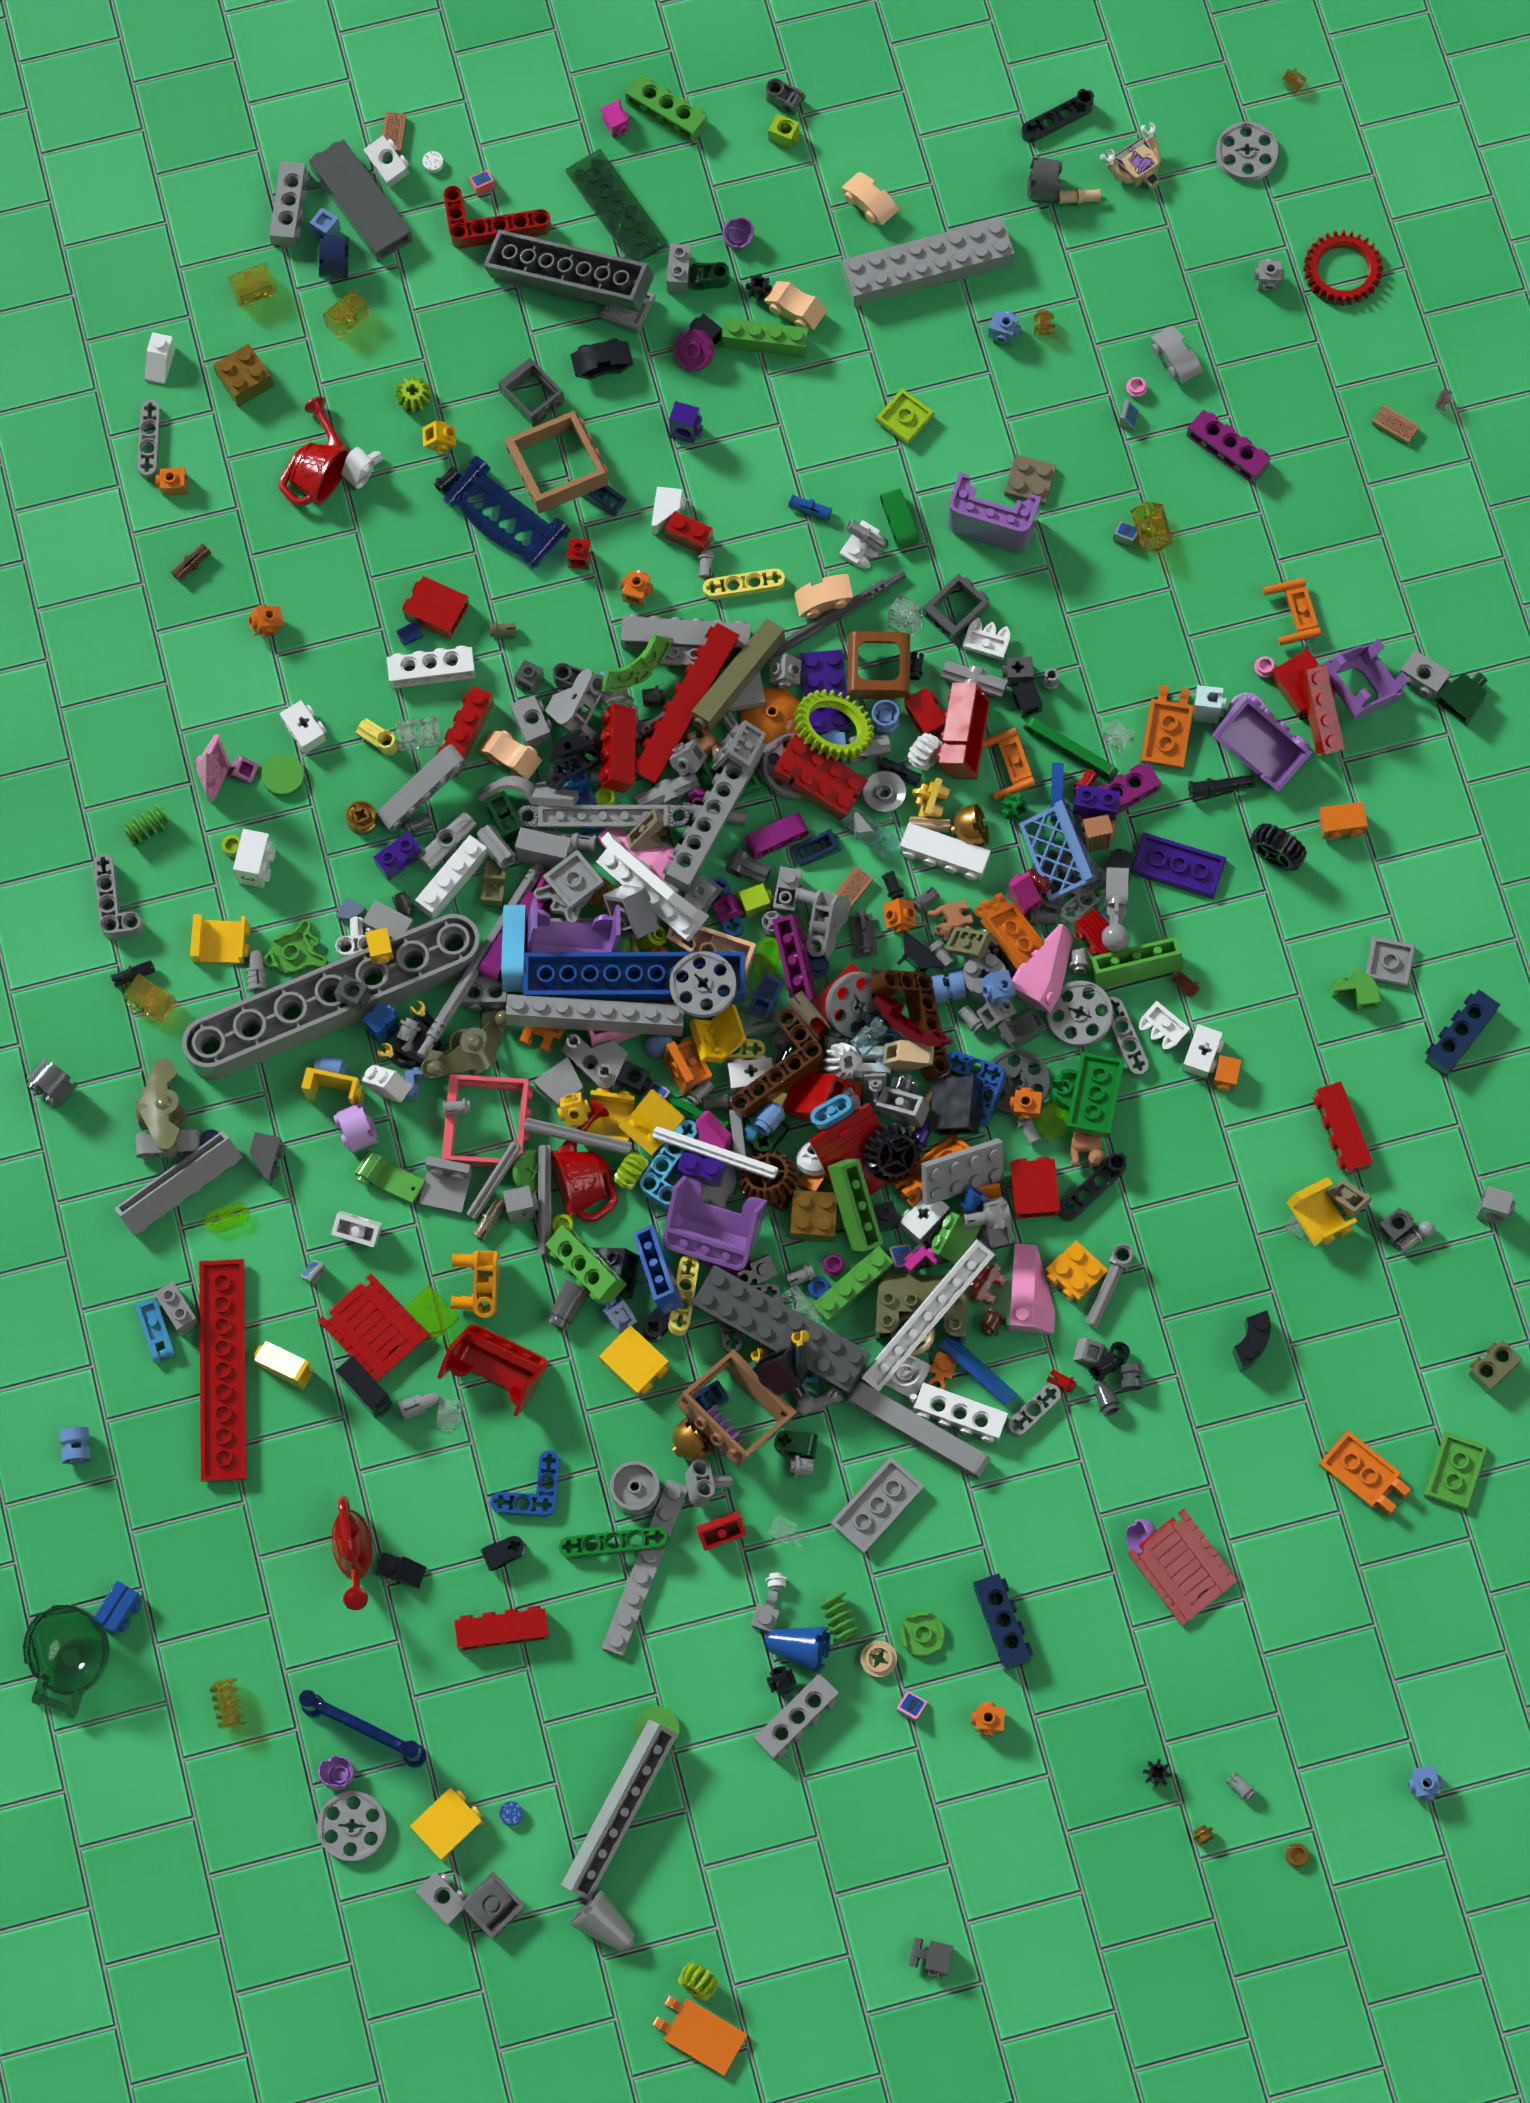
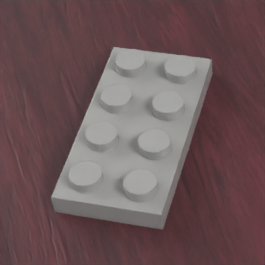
M997 1138L921 1163L923 1202L926 1205H930L968 1192L965 1189L967 1185L977 1189L979 1186L1004 1180L1003 1142Z
M890 1456L830 1522V1525L865 1554L925 1486Z

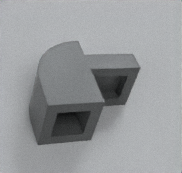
M1026 1011L1015 1021H1006L998 1026L1002 1039L1012 1049L1025 1045L1048 1029L1037 1011Z

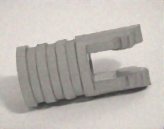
M253 950L248 958L249 963L246 969L247 991L250 993H261L267 990L266 968L263 967V956L259 950Z
M436 1393L426 1394L421 1397L417 1394L414 1397L412 1396L409 1399L398 1402L405 1421L410 1418L412 1419L415 1416L426 1413L425 1410L438 1404L440 1399ZM419 1404V1406H417V1407H414V1408L409 1409V1410H407V1411L404 1410V1409H407V1408H409V1407H412V1406H414V1405Z

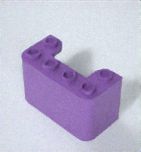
M959 472L949 502V529L954 533L1016 552L1025 551L1030 545L1039 519L1041 496L1031 494L1026 501L1017 500L1015 508L1012 509L974 497L977 487L971 486L969 481L970 475Z

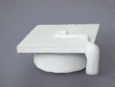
M909 1355L885 1386L910 1398L912 1403H916L917 1393L932 1365Z

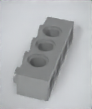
M280 162L269 234L272 245L297 247V240H301L302 228L300 227V221H304L305 215L302 207L303 202H307V190H305V187L310 182V172L307 171L305 163ZM293 184H297L296 187H289ZM289 203H295L292 206H287ZM287 221H291L288 225L284 224Z
M819 1673L754 1737V1741L773 1761L777 1757L779 1759L783 1758L790 1750L788 1746L793 1741L799 1742L806 1734L804 1730L810 1724L815 1726L822 1719L820 1714L826 1708L831 1710L838 1703L837 1697L839 1692ZM811 1697H818L821 1700V1704L816 1708H812L809 1706L808 1700ZM795 1713L804 1715L805 1720L801 1724H795L791 1718ZM779 1729H784L788 1732V1737L785 1740H778L775 1737V1733Z

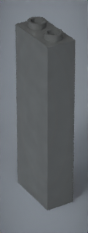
M344 139L333 143L325 151L316 153L309 160L312 172L377 262L413 241L411 231Z

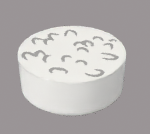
M428 152L422 159L423 167L429 173H437L443 168V158L438 152Z

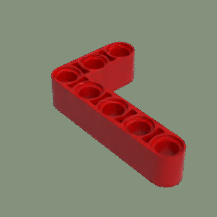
M448 186L443 192L451 243L455 248L463 249L493 244L498 232L496 229L500 227L505 228L503 229L504 231L530 237L543 236L551 230L550 215L544 209L467 221L461 189L457 186ZM452 197L457 198L456 200H449ZM456 215H457V216H461L460 218H457V219H454V218H453V217L456 216ZM539 221H545L543 224H538ZM519 224L525 225L524 227H517ZM477 231H484L481 234L476 233ZM458 234H463L462 237H456Z

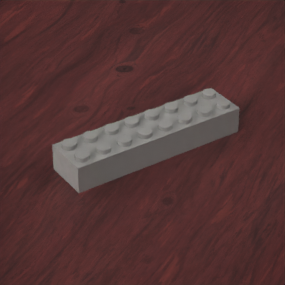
M998 218L843 259L842 272L853 307H858L1012 266L1014 264V251L1003 218Z

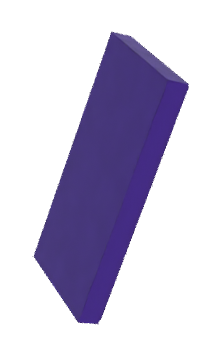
M1143 832L1132 865L1131 874L1214 899L1227 857Z

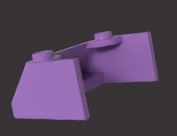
M533 898L528 915L526 953L616 952L621 936L620 905H616L613 916L600 915L594 919L593 924L550 921V914L542 909H537V899Z

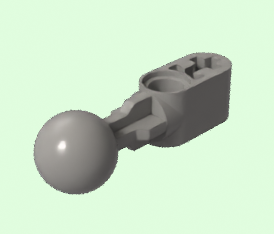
M1107 867L1105 907H1107L1106 914L1110 921L1109 926L1102 933V943L1105 948L1113 952L1125 949L1130 940L1129 932L1123 926V918L1126 916V908L1128 907L1129 868Z

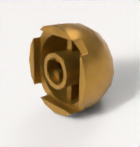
M971 804L961 808L954 818V825L951 826V831L954 838L958 837L959 840L967 844L982 847L989 844L988 825L984 826L983 819H985V815L979 804Z
M687 1416L673 1430L672 1441L674 1445L672 1450L679 1458L683 1456L688 1461L693 1462L695 1459H706L715 1451L714 1448L710 1450L708 1446L712 1442Z

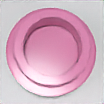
M1133 377L1127 382L1126 391L1131 397L1139 398L1146 393L1147 384L1142 378Z
M1260 657L1254 665L1255 673L1263 678L1270 677L1272 670L1276 668L1275 662L1269 657Z

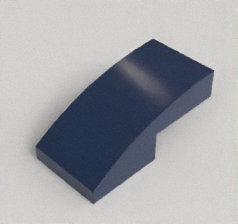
M764 973L746 1013L767 1022L781 994L785 981Z

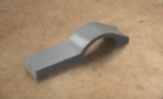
M515 775L506 776L485 786L484 792L479 795V801L485 802V799L495 795L500 790L514 789L526 796L531 805L573 808L579 799L578 790L561 789L557 791L550 788H536L526 778Z

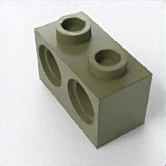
M1504 1340L1499 1344L1494 1342L1486 1350L1488 1354L1483 1359L1478 1357L1470 1365L1472 1370L1468 1375L1487 1394L1522 1360ZM1496 1354H1504L1507 1358V1361H1498L1496 1358ZM1480 1369H1488L1491 1372V1377L1482 1376Z

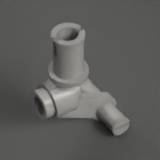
M801 1384L806 1394L796 1400L798 1405L795 1408L806 1416L808 1413H812L830 1404L842 1402L844 1396L840 1390L833 1389L815 1399L809 1394L807 1385Z

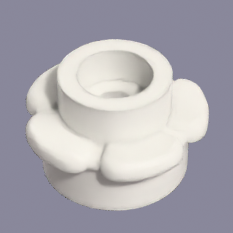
M776 1572L769 1574L765 1581L768 1589L782 1590L786 1588L788 1579L783 1577V1573Z

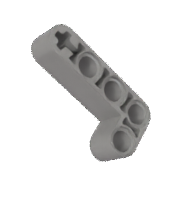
M99 854L95 857L93 865L100 928L104 936L109 940L137 937L144 930L143 922L135 912L121 913L116 866L110 855ZM104 864H107V865H106V872H107V874H105L104 871H103V869H102V868H104ZM107 883L112 884V886H111L109 889H107V890H103V889H102V887H103L105 884H107ZM107 904H114L112 909L104 910ZM132 921H137V922H138L135 927H133V928H129V927H128V924H129L130 922H132ZM108 925H116V927L113 930H106Z

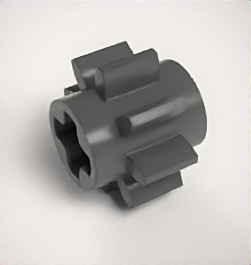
M899 1073L898 1078L893 1077L890 1087L916 1094L918 1083L914 1082V1076Z

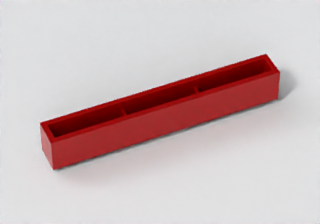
M716 623L715 627L710 626L705 635V638H707L704 646L700 644L694 655L697 657L694 664L689 663L684 672L686 678L683 683L679 681L673 693L676 695L672 701L668 700L663 709L665 714L662 720L658 718L652 728L655 732L651 738H646L642 746L644 751L641 757L636 756L635 776L653 786L658 783L670 762V757L674 753L672 750L681 743L693 722L692 710L715 683L739 641V634L719 623Z

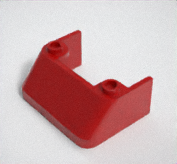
M469 1325L447 1348L437 1378L442 1379L448 1371H451L453 1375L458 1377L466 1376L472 1371L509 1389L508 1397L516 1405L513 1415L517 1417L530 1402L546 1371L548 1361L543 1356L481 1326Z

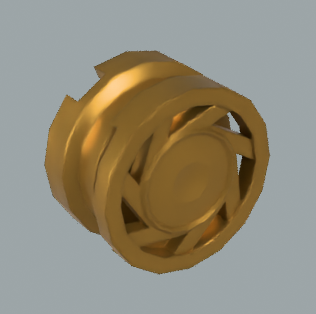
M355 801L346 811L348 826L356 834H368L377 825L378 819L375 808L367 801Z

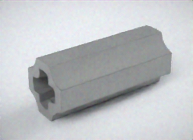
M487 825L478 831L477 839L487 847L488 853L500 868H506L514 863L516 860L515 853L492 825Z

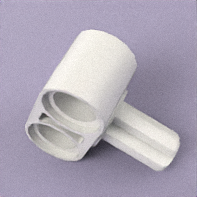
M360 447L354 448L347 455L341 475L356 489L363 487L369 480L373 466L383 460L381 452L374 451L367 455Z
M361 917L350 918V936H343L337 940L335 947L340 959L363 950V947L368 944L366 935H363V919ZM344 946L352 947L348 952L341 951Z

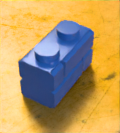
M380 1002L373 1008V1012L370 1011L363 1017L367 1033L379 1045L386 1043L390 1039L389 1036H393L399 1031L397 1023L399 1018L396 1016V1010L391 1005L385 1006Z
M116 1581L92 1620L118 1636L120 1632L124 1633L130 1624L128 1619L132 1613L136 1614L141 1608L143 1602L140 1600L142 1596L123 1583Z

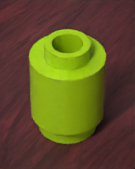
M658 925L659 929L638 939V947L643 952H649L655 947H660L667 940L666 931Z

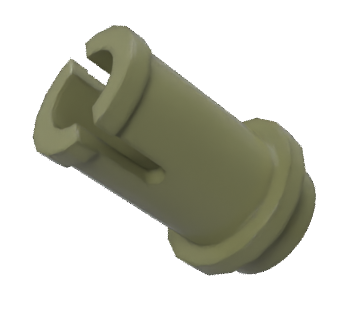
M494 622V624H490V637L497 639V636H516V623L496 624Z

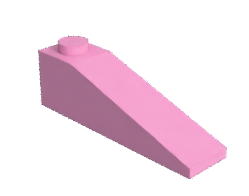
M606 828L598 836L597 840L606 849L607 847L601 839L607 832L622 840L620 845L632 855L652 866L650 871L662 880L665 878L663 870L667 862H672L675 857L673 855L675 848L662 842V847L639 851L629 850L626 836L630 831L624 829Z
M1059 924L1044 940V945L1031 954L1032 958L1027 963L1020 965L1012 979L1015 984V993L1031 1009L1051 1013L1061 994L1074 935L1063 924Z

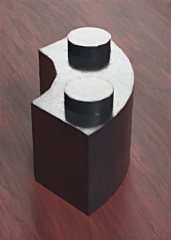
M617 338L592 345H581L577 351L570 354L575 376L588 380L604 374H620L633 365L628 342L619 341Z
M1267 1310L1247 1317L1245 1320V1338L1242 1342L1235 1345L1232 1351L1240 1372L1252 1367L1260 1359L1267 1346L1271 1331L1270 1317Z

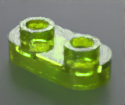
M766 937L758 945L754 970L756 977L762 980L764 975L761 971L763 968L770 970L765 974L772 977L776 975L780 953L775 938ZM770 947L773 949V951L771 953H767L765 949Z
M239 1202L210 1211L205 1218V1224L212 1233H222L244 1225L249 1219V1211L244 1204ZM236 1210L241 1211L239 1216H234L233 1213ZM214 1218H220L217 1224L212 1223Z

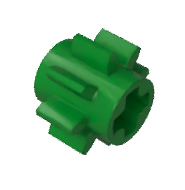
M1016 793L1014 795L1007 794V797L1001 802V813L1006 814V819L1012 821L1014 819L1021 820V817L1027 811V801L1022 800V795Z

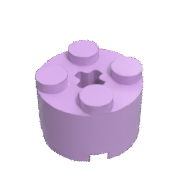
M363 1102L341 1110L333 1116L337 1127H340L344 1133L341 1135L345 1147H348L349 1151L354 1153L379 1143L374 1123L370 1115L368 1116L364 1112L367 1108Z

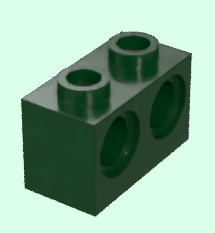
M502 791L485 799L487 810L503 840L507 844L516 840L520 827L523 828V825L506 792Z

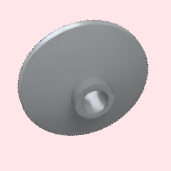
M880 771L868 778L863 788V797L867 805L873 810L883 813L891 812L899 808L904 802L906 787L903 780L897 774L889 771ZM882 792H887L888 796L882 797L880 794Z

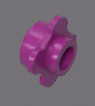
M703 788L693 789L688 795L690 797L689 803L704 805L702 800L707 790Z

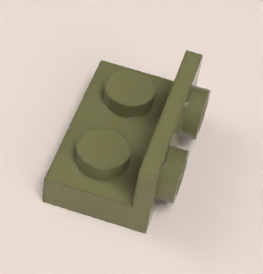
M955 926L944 949L951 954L982 959L988 946L997 947L999 942L993 937V933L986 929L979 931L969 926L964 928Z

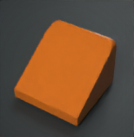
M803 1173L797 1186L805 1191L818 1192L827 1179V1175L809 1176Z
M1000 1183L983 1185L977 1188L983 1191L988 1199L1001 1197Z

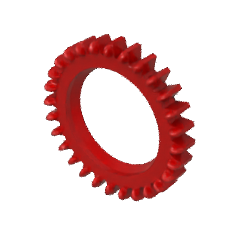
M1335 230L1333 231V237L1326 233L1325 240L1319 237L1317 243L1313 242L1311 248L1308 249L1303 271H1306L1304 278L1308 279L1307 286L1313 285L1312 293L1319 291L1318 298L1326 296V303L1332 298L1333 305H1336L1338 300H1340L1342 306H1344L1346 300H1348L1352 306L1354 299L1361 303L1362 296L1368 299L1370 293H1375V287H1379L1383 275V259L1379 257V250L1373 251L1375 248L1374 243L1368 245L1369 238L1361 241V233L1354 238L1353 231L1350 232L1349 236H1346L1345 230H1342L1341 236H1339ZM1338 247L1351 248L1363 256L1368 266V275L1365 282L1352 290L1344 291L1331 288L1322 281L1318 274V264L1322 256L1329 250Z

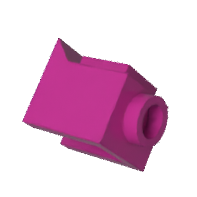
M621 99L600 108L603 114L601 119L612 138L622 136L628 132L629 118L622 107Z

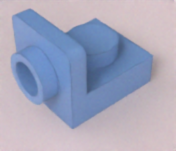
M421 1067L405 1070V1079L412 1084V1088L405 1096L407 1102H415L416 1095L420 1093V1082L416 1080H429V1078L422 1074Z
M620 1297L615 1298L610 1305L604 1303V1307L601 1309L619 1334L629 1325L632 1326L638 1322L625 1301Z

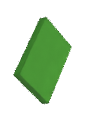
M1444 1432L1424 1497L1468 1511L1488 1446Z

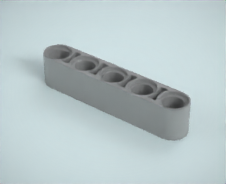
M453 744L446 746L378 810L377 816L390 832L395 831L466 764V760Z

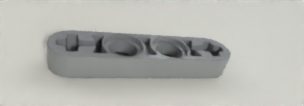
M154 400L145 401L141 405L137 467L139 474L144 479H152L158 472L161 410L159 404ZM150 407L154 408V410L152 411V419H149L148 414ZM151 425L156 428L152 434L144 432L147 426ZM146 445L154 446V450L151 453L143 452V448ZM146 459L149 460L151 466L149 472L144 470L147 466Z
M1109 997L1114 1006L1118 1005L1116 1010L1118 1017L1112 1021L1111 1031L1130 1074L1134 1077H1142L1147 1073L1148 1060L1123 1002L1118 997ZM1103 1006V1012L1105 1015L1108 1012V1008L1106 1006ZM1118 1022H1124L1127 1024L1128 1029L1125 1032H1119L1116 1030L1115 1025ZM1131 1041L1135 1043L1136 1049L1133 1052L1126 1051L1124 1049L1126 1042ZM1136 1055L1138 1063L1143 1064L1141 1071L1138 1068H1133L1135 1066L1133 1057Z

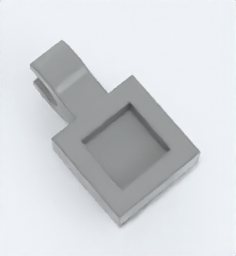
M769 1590L765 1605L758 1603L751 1623L752 1627L771 1632L775 1628L780 1613L779 1610L774 1609L779 1595L778 1592Z

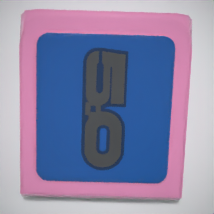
M907 1691L896 1711L917 1722L928 1702Z

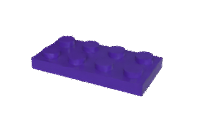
M843 650L800 653L803 697H807L809 693H814L816 690L821 694L824 689H826L827 695H829L831 690H834L836 697L840 692H842V699L847 697ZM828 707L818 708L809 716L810 724L818 735L827 734L829 731L834 730L845 733L850 732L849 717L837 709Z

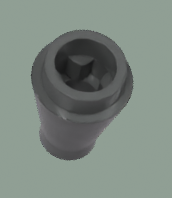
M1106 1381L1096 1383L1093 1388L1100 1412H1103L1104 1416L1117 1413L1120 1410L1118 1398L1107 1386Z

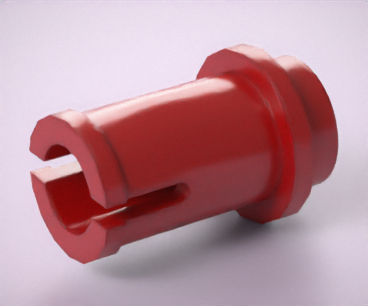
M1086 769L1080 781L1074 784L1073 792L1076 794L1077 785L1091 787L1098 778V775L1093 770Z
M1052 1369L1050 1374L1058 1379L1056 1380L1048 1376L1047 1382L1063 1389L1065 1394L1067 1392L1071 1394L1077 1384L1074 1377L1069 1378Z

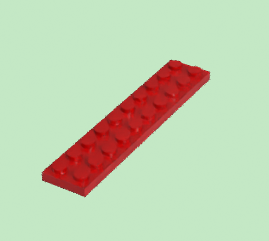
M244 1259L199 1261L201 1482L247 1480Z

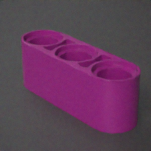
M794 813L747 835L744 838V842L753 859H759L803 839L809 834V830L800 813Z

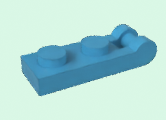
M157 1298L135 1304L154 1364L161 1362L163 1358L175 1357L176 1354ZM164 1343L165 1349L158 1351L156 1345Z

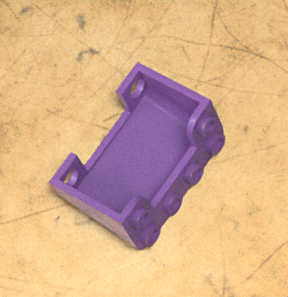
M1250 693L1246 696L1242 694L1212 736L1279 792L1313 753L1308 749L1310 744L1298 734L1293 737L1288 732L1291 728L1282 721L1277 723L1273 720L1274 714L1266 707L1261 709L1262 703Z

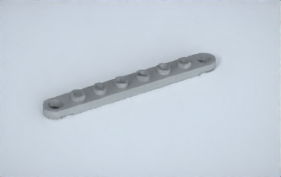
M528 805L521 807L517 813L525 828H635L653 808H656L662 814L664 821L662 828H681L690 821V813L682 805H575L574 808ZM526 811L534 813V818L531 822L522 820V815ZM676 811H683L685 813V818L682 822H676L673 819Z

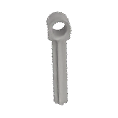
M1120 1244L1115 1247L1109 1260L1111 1266L1086 1319V1324L1091 1327H1098L1123 1270L1127 1271L1132 1261L1133 1251L1128 1245ZM1119 1251H1124L1128 1254L1129 1258L1126 1261H1120L1116 1254Z

